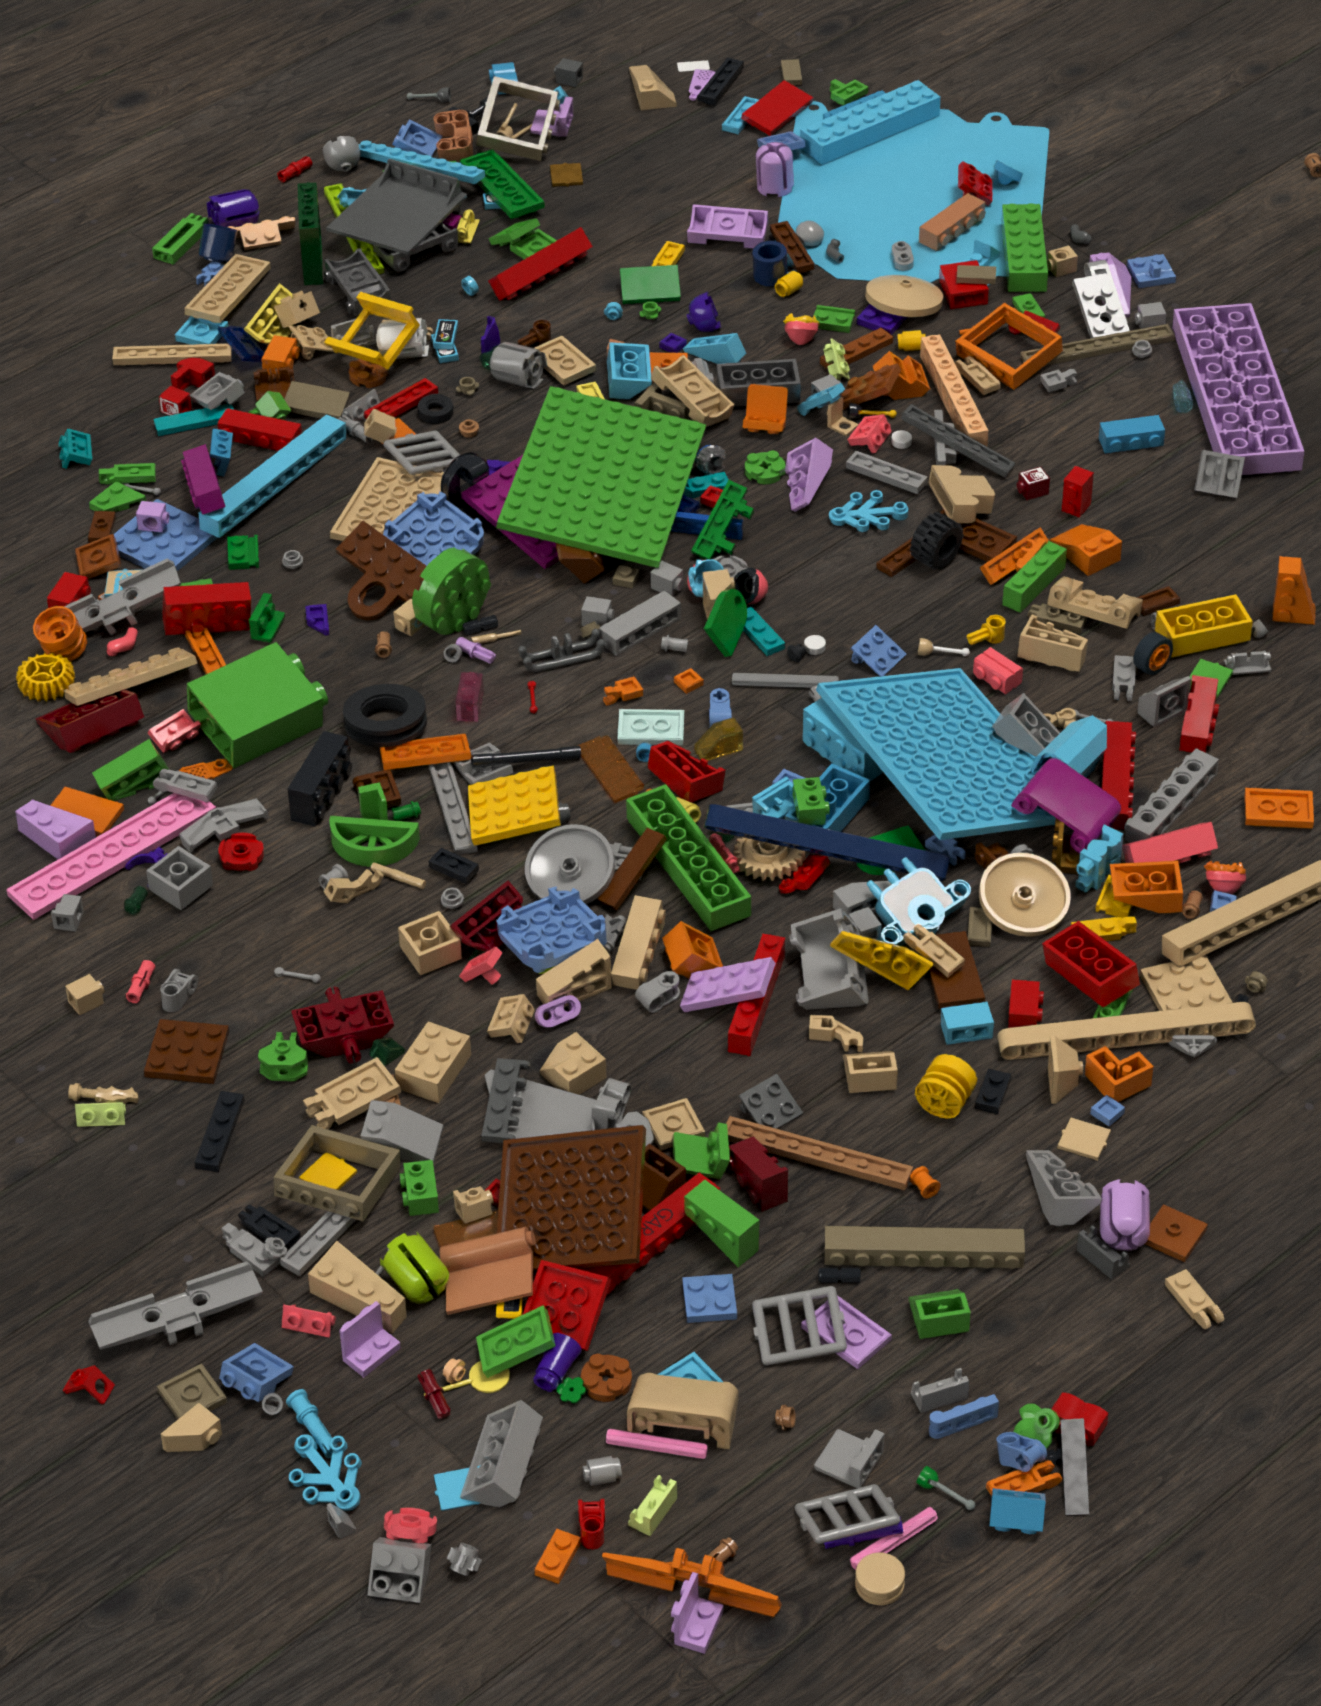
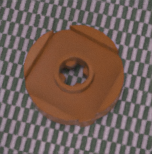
M362 359L349 363V379L356 386L364 384L366 388L382 385L389 375L388 370L383 366Z
M594 1354L581 1371V1378L587 1395L597 1401L616 1400L615 1397L620 1396L622 1393L623 1396L627 1394L632 1385V1372L629 1362L624 1358L614 1355ZM609 1375L613 1378H608L607 1381H603L602 1376Z

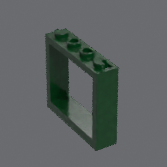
M317 182L297 184L298 215L304 285L323 284V262Z

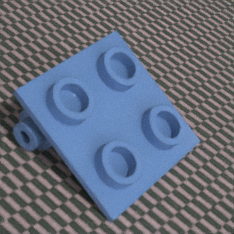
M877 625L850 648L853 651L851 658L853 663L858 664L864 661L880 677L884 676L906 656V653Z

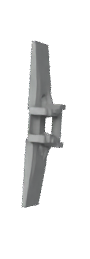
M165 559L120 580L119 584L123 590L99 601L90 594L64 607L72 610L84 632L104 624L109 634L113 635L117 633L113 626L115 622L127 617L132 626L137 624L138 622L134 617L135 609L162 596L163 587L180 586L181 582L174 562ZM98 614V616L90 618L91 615Z
M246 1261L187 1281V1289H185L184 1293L155 1302L152 1293L93 1313L89 1318V1325L100 1350L145 1338L162 1331L167 1335L169 1345L177 1343L175 1332L193 1326L195 1335H202L204 1332L200 1318L262 1295L263 1291L251 1265ZM201 1300H207L206 1304L197 1306V1303ZM152 1318L153 1322H148L146 1319Z

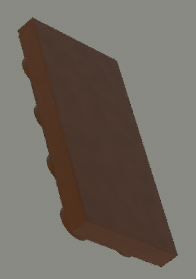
M966 931L937 934L936 936L965 960L964 965L949 977L945 976L935 966L928 970L939 1009L985 1002V995Z

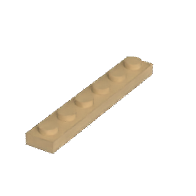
M232 343L114 347L113 365L122 366L174 364L187 358H201L209 362L220 363L231 362Z

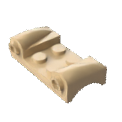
M684 355L667 367L654 366L651 379L663 391L670 389L690 409L688 416L693 421L706 424L707 427L730 418L734 404Z
M1065 576L1060 578L1050 589L1047 605L1126 629L1134 615L1140 616L1143 603L1142 599L1125 594L1118 600H1115L1112 596H1101L1092 590H1082L1084 582Z

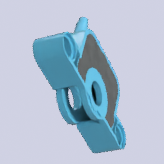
M907 857L903 858L901 862L909 872L908 875L899 880L895 873L890 869H886L884 874L892 885L884 891L872 880L867 882L869 890L878 900L875 906L876 913L886 925L877 940L903 946L906 944L903 939L905 933L910 932L919 938L913 929L917 924L935 934L944 918L965 904L971 892L970 885L964 880H956L944 887L933 872L926 868L917 869ZM954 891L961 893L962 896H958ZM918 913L927 915L930 920L922 919ZM885 937L892 939L893 942H888Z

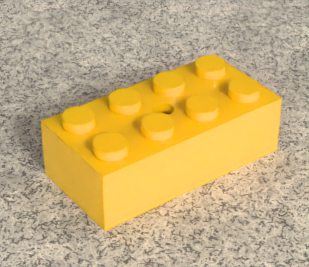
M1235 594L1157 611L1155 632L1171 640L1173 644L1171 657L1250 641L1253 621Z

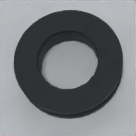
M378 684L363 688L352 694L343 706L344 727L347 735L354 741L366 746L392 747L407 743L418 737L424 731L427 724L426 703L423 696L413 688L404 685ZM381 710H396L404 713L396 719L387 721H376L367 718L368 715Z

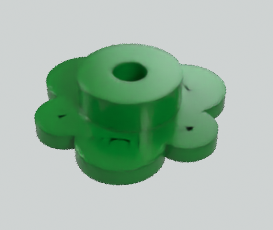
M568 1377L564 1380V1383L557 1386V1393L561 1395L560 1398L563 1402L577 1403L580 1401L581 1395L586 1393V1389L583 1386L582 1378L576 1377L572 1380V1378Z

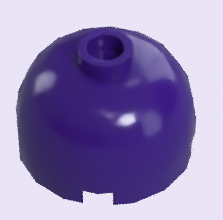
M708 292L698 295L690 302V313L687 314L690 325L694 324L701 332H711L721 328L720 321L717 322L715 319L718 313L711 296H708Z

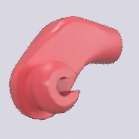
M133 627L128 628L124 637L110 641L107 644V654L113 657L117 653L131 650L136 642L137 629Z

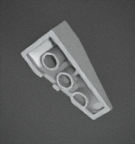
M1026 1150V1158L1040 1204L1050 1225H1074L1101 1203L1102 1198L1096 1188L1091 1183H1083L1080 1180L1081 1175L1077 1172L1071 1173L1068 1171L1066 1163L1050 1150Z

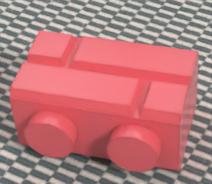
M990 647L983 654L981 653L975 657L973 673L978 679H983L989 683L993 689L1007 694L1021 684L1023 668Z

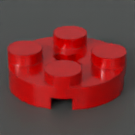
M250 833L232 834L231 839H228L226 842L225 839L221 841L218 848L219 859L226 870L254 871L258 868V864L264 857L262 841H258L256 836Z

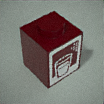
M1041 466L1020 472L1016 484L1017 490L1020 494L1022 493L1026 500L1048 495L1050 478Z

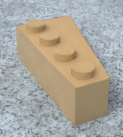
M635 895L611 972L613 985L637 990L643 982H646L648 967L653 960L654 951L665 925L666 910H663L662 900Z
M338 1241L333 1244L308 1273L310 1293L356 1316L365 1307L377 1301L381 1305L383 1329L392 1334L407 1317L405 1298Z

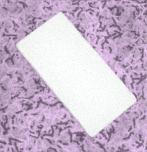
M708 60L677 63L679 72L710 69Z

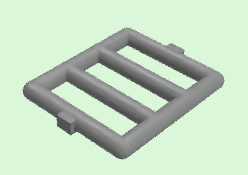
M436 430L415 435L413 433L406 434L405 437L384 441V447L410 475L443 471L453 459L460 455ZM431 439H435V440H436V441L427 442V443H423V444H418V445H413V446H408V447H403V448H398V449L396 448V446H401V445H406V444H411V443H416V442H421V441H426V440H431ZM439 448H443V449H444V450H440V451H435V452H431V453H426V454H421V455H416V456H411V457H406V458H405V456H404V455H409V454H414V453H419V452H424V451H429V450H434V449H439ZM447 457H452V458H453V459H449V460H444V461H439V462H434V463H429V464H424V465H419V466H413V464H417V463H422V462H427V461H432V460H437V459H442V458H447Z
M834 1286L758 1299L752 1303L756 1325L753 1328L755 1339L759 1342L762 1363L766 1366L843 1352L847 1348L843 1324H845L843 1311H840L837 1291ZM827 1297L836 1342L821 1345L813 1299ZM803 1302L811 1347L796 1350L788 1304ZM778 1306L786 1352L771 1354L763 1309Z
M876 1484L795 1505V1511L800 1518L803 1531L808 1530L817 1544L889 1527L900 1522V1516L894 1509L893 1500L891 1497L886 1498ZM873 1496L886 1516L871 1519L859 1499ZM848 1502L861 1522L847 1526L833 1505ZM823 1508L836 1529L821 1532L809 1511Z

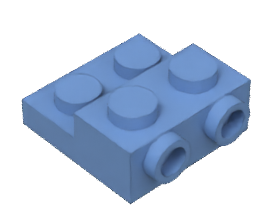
M409 119L406 126H401L392 145L404 151H413L416 154L430 155L432 157L437 148L436 144L441 140L442 135Z
M254 1343L222 1362L219 1379H221L226 1387H233L241 1391L244 1398L260 1402L265 1395L275 1392L277 1383L292 1375L294 1366Z

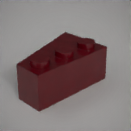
M753 1136L729 1146L730 1162L728 1168L730 1171L735 1172L740 1186L746 1188L751 1202L757 1204L761 1212L788 1202V1169L785 1166L780 1168L776 1164L778 1159L775 1156L771 1158L767 1156V1149Z

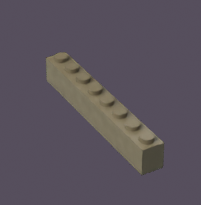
M825 1226V1265L1024 1268V1229Z

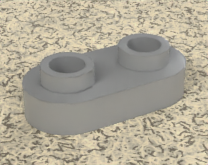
M904 241L894 243L891 254L895 268L901 271L912 269L914 257L911 246Z

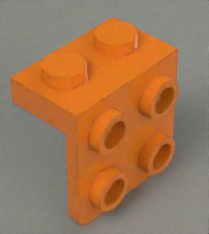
M750 384L748 387L746 416L743 419V428H748L750 432H759L760 430H767V433L770 434L783 432L786 425L788 389L786 387Z

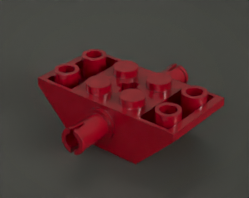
M334 986L335 994L332 993L331 987L325 991L328 999L327 1003L291 1010L303 1048L326 1058L345 1054L347 1062L353 1064L352 1056H354L356 1063L359 1062L362 1057L359 1050L374 1047L394 1027L383 990L342 999L340 989Z

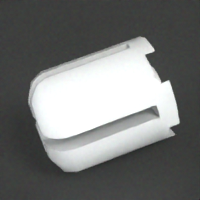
M416 318L420 326L396 359L428 356L429 345H426V333H428L425 319ZM394 320L384 321L379 324L376 342L382 356L386 354L406 324Z

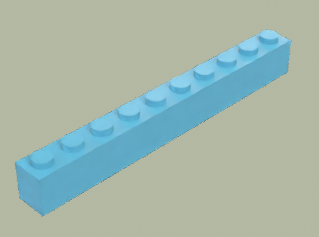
M326 414L222 494L226 507L204 515L200 511V529L218 538L223 536L345 441L346 423Z

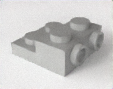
M219 372L190 394V398L193 402L212 410L219 407L222 401L228 404L237 402L240 396L245 393L243 390L245 387L239 379H234L230 375Z

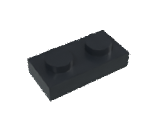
M440 848L428 861L429 868L465 884L479 871L478 863L444 848Z
M988 1068L975 1102V1109L999 1114L1011 1081V1074Z

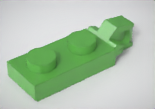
M154 463L116 464L114 468L99 469L100 484H113L116 481L119 483L156 482V467Z

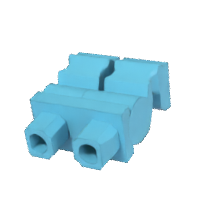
M1105 824L1103 825L1101 840H1092L1088 844L1087 850L1083 849L1080 852V861L1076 869L1079 874L1075 884L1076 888L1087 892L1091 887L1096 890L1101 887V883L1105 880V875H1111L1110 864L1121 863L1123 833Z

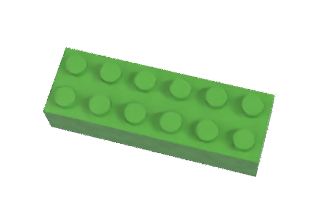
M1002 204L1001 227L1008 292L1047 291L1048 267L1040 204Z

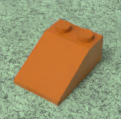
M1081 524L1049 539L1050 542L1066 548V558L1087 576L1121 560L1122 541L1106 529Z
M1178 860L1110 864L1114 900L1157 913L1182 912L1183 888Z

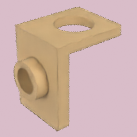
M840 397L837 401L828 405L827 427L848 436L856 429L858 424L843 417V398ZM841 424H848L850 428L842 429L839 426Z

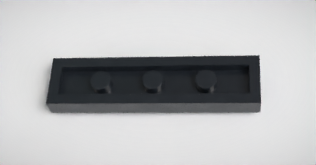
M727 57L698 94V101L715 105L744 68V61Z
M220 1092L194 1162L195 1169L219 1172L245 1101L244 1094Z

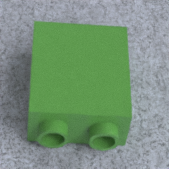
M277 642L187 683L188 713L195 722L197 720L200 721V728L233 769L323 726V706L328 704L325 689L318 681L310 683L305 677V670L299 657L294 653L287 655Z

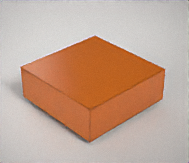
M690 668L674 676V683L687 694L703 686L704 679Z

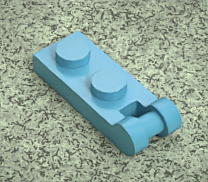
M842 383L815 393L797 407V410L804 416L810 412L811 408L813 409L817 406L819 409L825 406L828 401L831 404L840 398L839 394L845 388Z

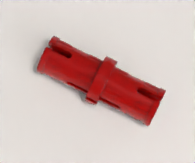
M305 156L297 162H291L287 168L277 172L278 179L284 183L294 176H299L301 172L312 167V160L310 157Z

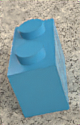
M993 1488L990 1526L995 1527L998 1531H1010V1528L1021 1529V1532L1026 1534H1036L1037 1531L1043 1532L1045 1494Z

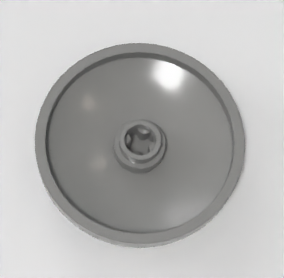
M577 824L560 826L542 835L531 847L525 862L526 880L531 891L539 900L549 896L548 888L557 886V891L571 892L573 888L578 890L580 899L585 904H588L607 889L615 872V857L608 840L597 830Z

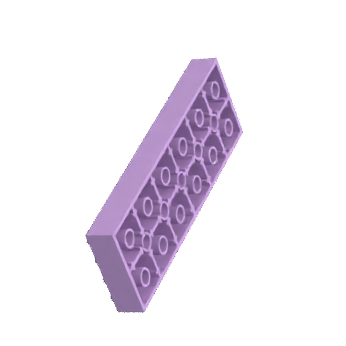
M1252 304L1174 309L1172 329L1213 452L1245 457L1242 475L1302 470L1304 449Z

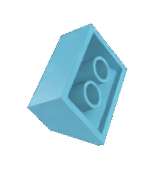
M609 343L607 357L609 398L630 399L652 384L649 345Z

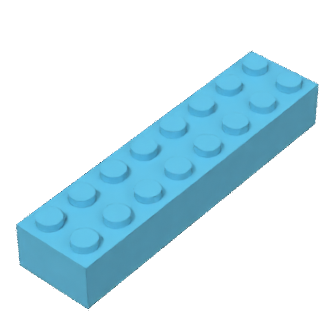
M919 80L800 129V137L805 140V147L801 149L821 165L940 116L941 97Z

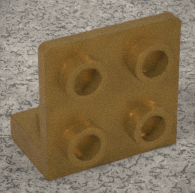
M1056 818L1055 831H1059V833H1054L1053 847H1057V849H1053L1052 863H1056V867L1062 873L1078 874L1076 869L1080 861V854L1070 844L1072 835H1064V823Z

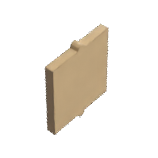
M1070 1118L1066 1129L1062 1130V1137L1057 1148L1098 1161L1102 1150L1107 1147L1106 1142L1111 1130Z

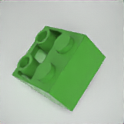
M956 1289L909 1297L908 1300L920 1339L969 1331L971 1312L964 1292Z

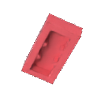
M494 947L475 957L467 963L459 977L466 983L482 975L491 985L494 984L501 977V974L494 968V965L502 955V952L497 947Z

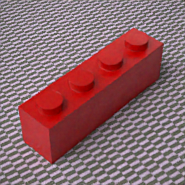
M228 408L218 421V430L233 433L232 441L277 451L302 434L300 423Z

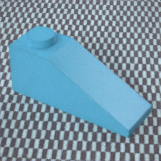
M737 333L694 338L683 348L685 353L716 364L739 363L746 354Z

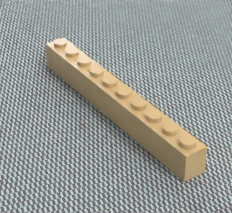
M1321 860L1162 935V954L1181 967L1320 900Z

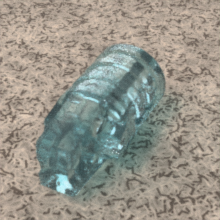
M1180 380L1173 385L1172 395L1176 410L1186 413L1192 409L1193 401L1187 384Z

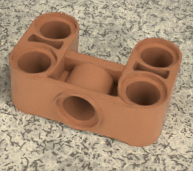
M465 110L437 113L434 116L436 133L442 135V137L453 136L437 142L436 147L439 159L460 162L461 159L473 156V137L468 113Z

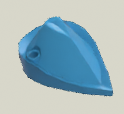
M996 160L993 167L997 171L999 183L1006 186L1013 181H1021L1022 172Z

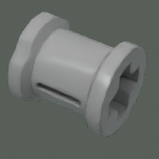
M335 864L332 870L326 875L322 874L318 881L325 890L330 878L349 879L341 865Z

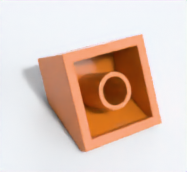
M682 921L662 938L665 952L671 962V969L678 975L681 974L690 979L691 974L694 972L723 967L713 938Z

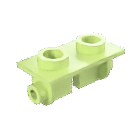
M830 339L831 344H826L823 350L826 363L834 362L827 366L829 375L831 374L839 381L841 377L850 380L848 374L850 368L844 358L845 349L841 343Z
M123 1102L75 1104L77 1127L125 1125L124 1114H126V1105Z

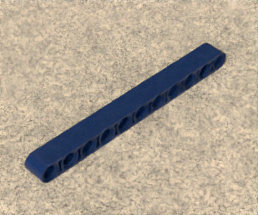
M716 804L709 805L704 825L706 829L909 874L901 862L903 858L907 857L917 869L926 868L930 870L939 881L946 880L950 857L943 854Z

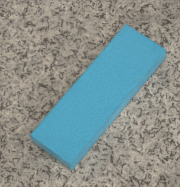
M745 96L722 124V130L739 135L747 125V122L741 119L742 113L759 100Z

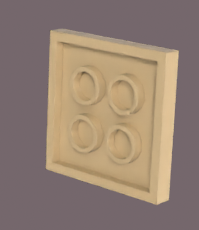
M1206 955L1181 967L1174 962H1168L1140 969V977L1159 1011L1233 1003Z

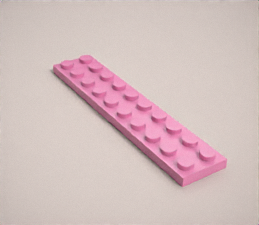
M173 793L6 889L7 896L35 920L55 908L56 904L60 903L63 894L76 896L124 868L126 863L139 854H148L158 846L160 847L177 837L182 831L206 815L208 811L215 809L216 806L210 801L204 802Z

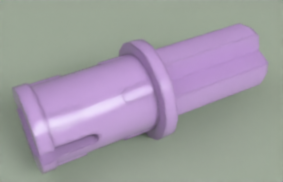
M459 637L456 641V645L461 648L462 652L467 653L473 659L476 657L491 664L496 658L495 653L481 647V644L478 642H471L464 637Z

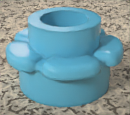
M616 302L608 303L604 309V315H607V318L610 320H617L623 315L621 305Z

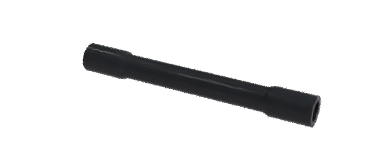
M570 746L535 751L472 754L471 765L472 768L498 764L581 759L580 746Z

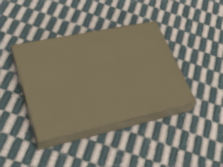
M292 381L284 400L291 409L290 413L323 418L327 414L339 419L342 417L343 410L347 406L350 392Z

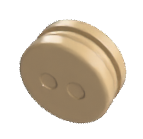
M872 1553L862 1558L858 1563L855 1574V1587L863 1600L874 1605H887L900 1598L904 1591L905 1570L902 1563L896 1557L887 1553Z

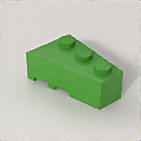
M150 739L92 772L106 798L115 801L134 795L137 790L146 787L149 790L155 788L153 781L156 778H161L159 773L162 769L169 770Z

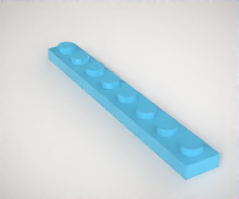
M362 141L359 144L360 157L387 163L388 159H393L458 178L459 181L476 184L485 177V170L478 169L475 166H466L459 162L453 163L446 161V159H437L430 155H420L413 151L408 152L400 148H391L384 144L371 143V141Z

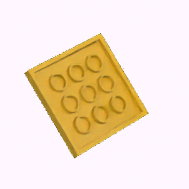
M554 765L468 785L471 840L473 846L561 826Z

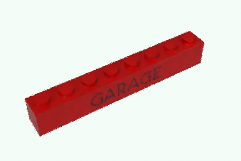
M699 1172L642 1216L639 1263L581 1268L579 1270L609 1277L611 1283L607 1294L611 1293L620 1282L627 1280L639 1267L645 1266L653 1256L663 1252L676 1238L679 1239L690 1227L697 1225L684 1212L685 1195L704 1180L720 1191L721 1188Z

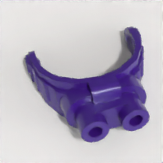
M158 846L154 852L150 851L148 854H139L126 863L125 868L130 870L136 864L157 863L168 853L164 855L165 851Z

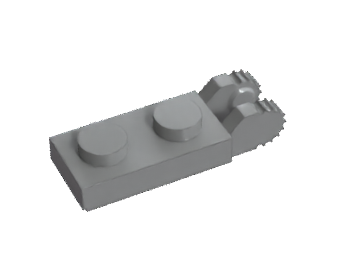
M1115 655L1112 689L1114 691V700L1119 699L1120 691L1127 692V701H1132L1136 671L1133 657Z
M165 768L159 773L161 778H156L153 781V786L158 790L173 792L204 802H208L218 788L216 781Z

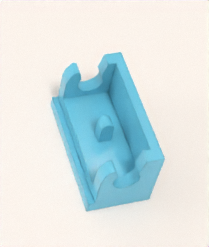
M785 777L753 796V813L783 818L794 806L792 796L793 783L789 781V778Z

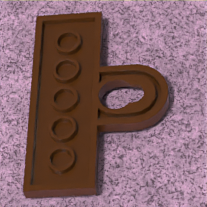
M362 521L335 549L338 555L365 573L348 593L350 611L359 619H378L398 599L406 603L409 599H412L414 589L420 590L424 580L420 575L426 568V565L365 521ZM380 585L386 589L384 596L378 602L371 606H366L363 603L370 587Z

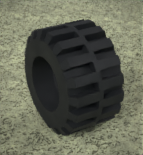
M940 512L931 513L922 520L913 534L910 547L911 555L934 570L947 566L953 560L962 544L964 534L961 524Z

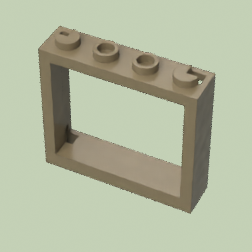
M494 76L479 127L476 145L541 161L543 153L546 154L549 144L546 143V140L551 139L553 129H550V126L555 124L556 114H554V111L559 109L560 100L557 99L558 92ZM499 92L549 104L539 144L488 132Z
M311 1125L275 1174L274 1196L364 1221L399 1171L400 1150ZM312 1150L323 1154L329 1153L337 1158L378 1169L360 1196L294 1178V1175Z

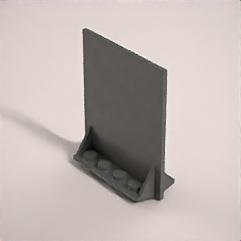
M388 159L383 174L328 225L326 230L409 255L451 213L457 215L460 213L461 203L467 198V194L461 192L458 178Z

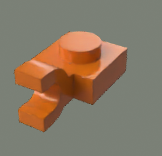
M635 677L615 681L614 687H604V692L607 696L603 697V701L608 706L614 704L620 697L623 701L643 696L644 689Z

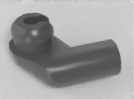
M1073 224L1070 227L1073 242L1085 245L1091 242V235H1088L1085 231H1080L1078 225Z
M832 239L827 246L826 253L834 261L841 263L844 260V255L839 252L841 243L837 239Z

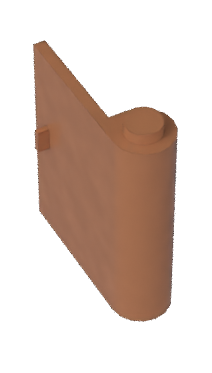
M522 1227L441 1246L440 1259L449 1272V1282L446 1286L447 1315L532 1296L533 1245L536 1244L533 1231H529L527 1227Z

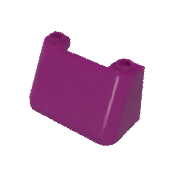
M1057 758L1049 759L1016 796L1011 805L1023 814H1030L1037 806H1040L1074 830L1070 838V844L1079 854L1083 849L1087 850L1088 844L1092 840H1101L1103 825L1112 827L1121 811V805L1116 798Z

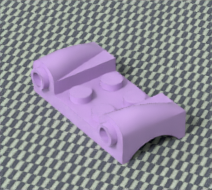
M693 204L691 223L687 230L688 243L707 244V239L744 242V248H754L757 244L765 241L768 211Z

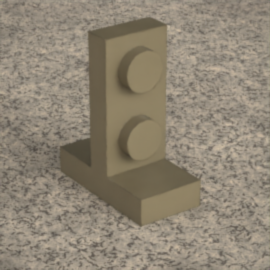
M655 382L635 402V407L689 420L688 407L681 401L662 395V389Z

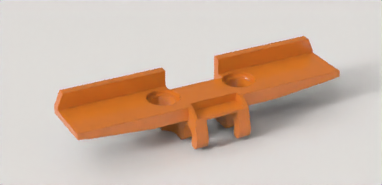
M676 1548L673 1562H662L654 1559L612 1553L602 1554V1558L606 1562L607 1575L673 1592L676 1580L689 1581L692 1572L698 1573V1586L711 1589L709 1601L770 1617H775L781 1609L782 1604L778 1596L723 1576V1563L717 1561L712 1556L704 1555L702 1564L688 1561L686 1551L680 1548Z

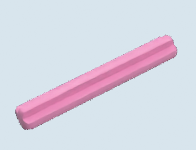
M608 1429L606 1434V1443L611 1445L701 1459L706 1458L708 1446L705 1443L616 1429Z
M927 1507L902 1524L903 1534L882 1537L851 1557V1566L856 1570L858 1563L865 1556L872 1553L890 1552L938 1519L936 1511L931 1507Z

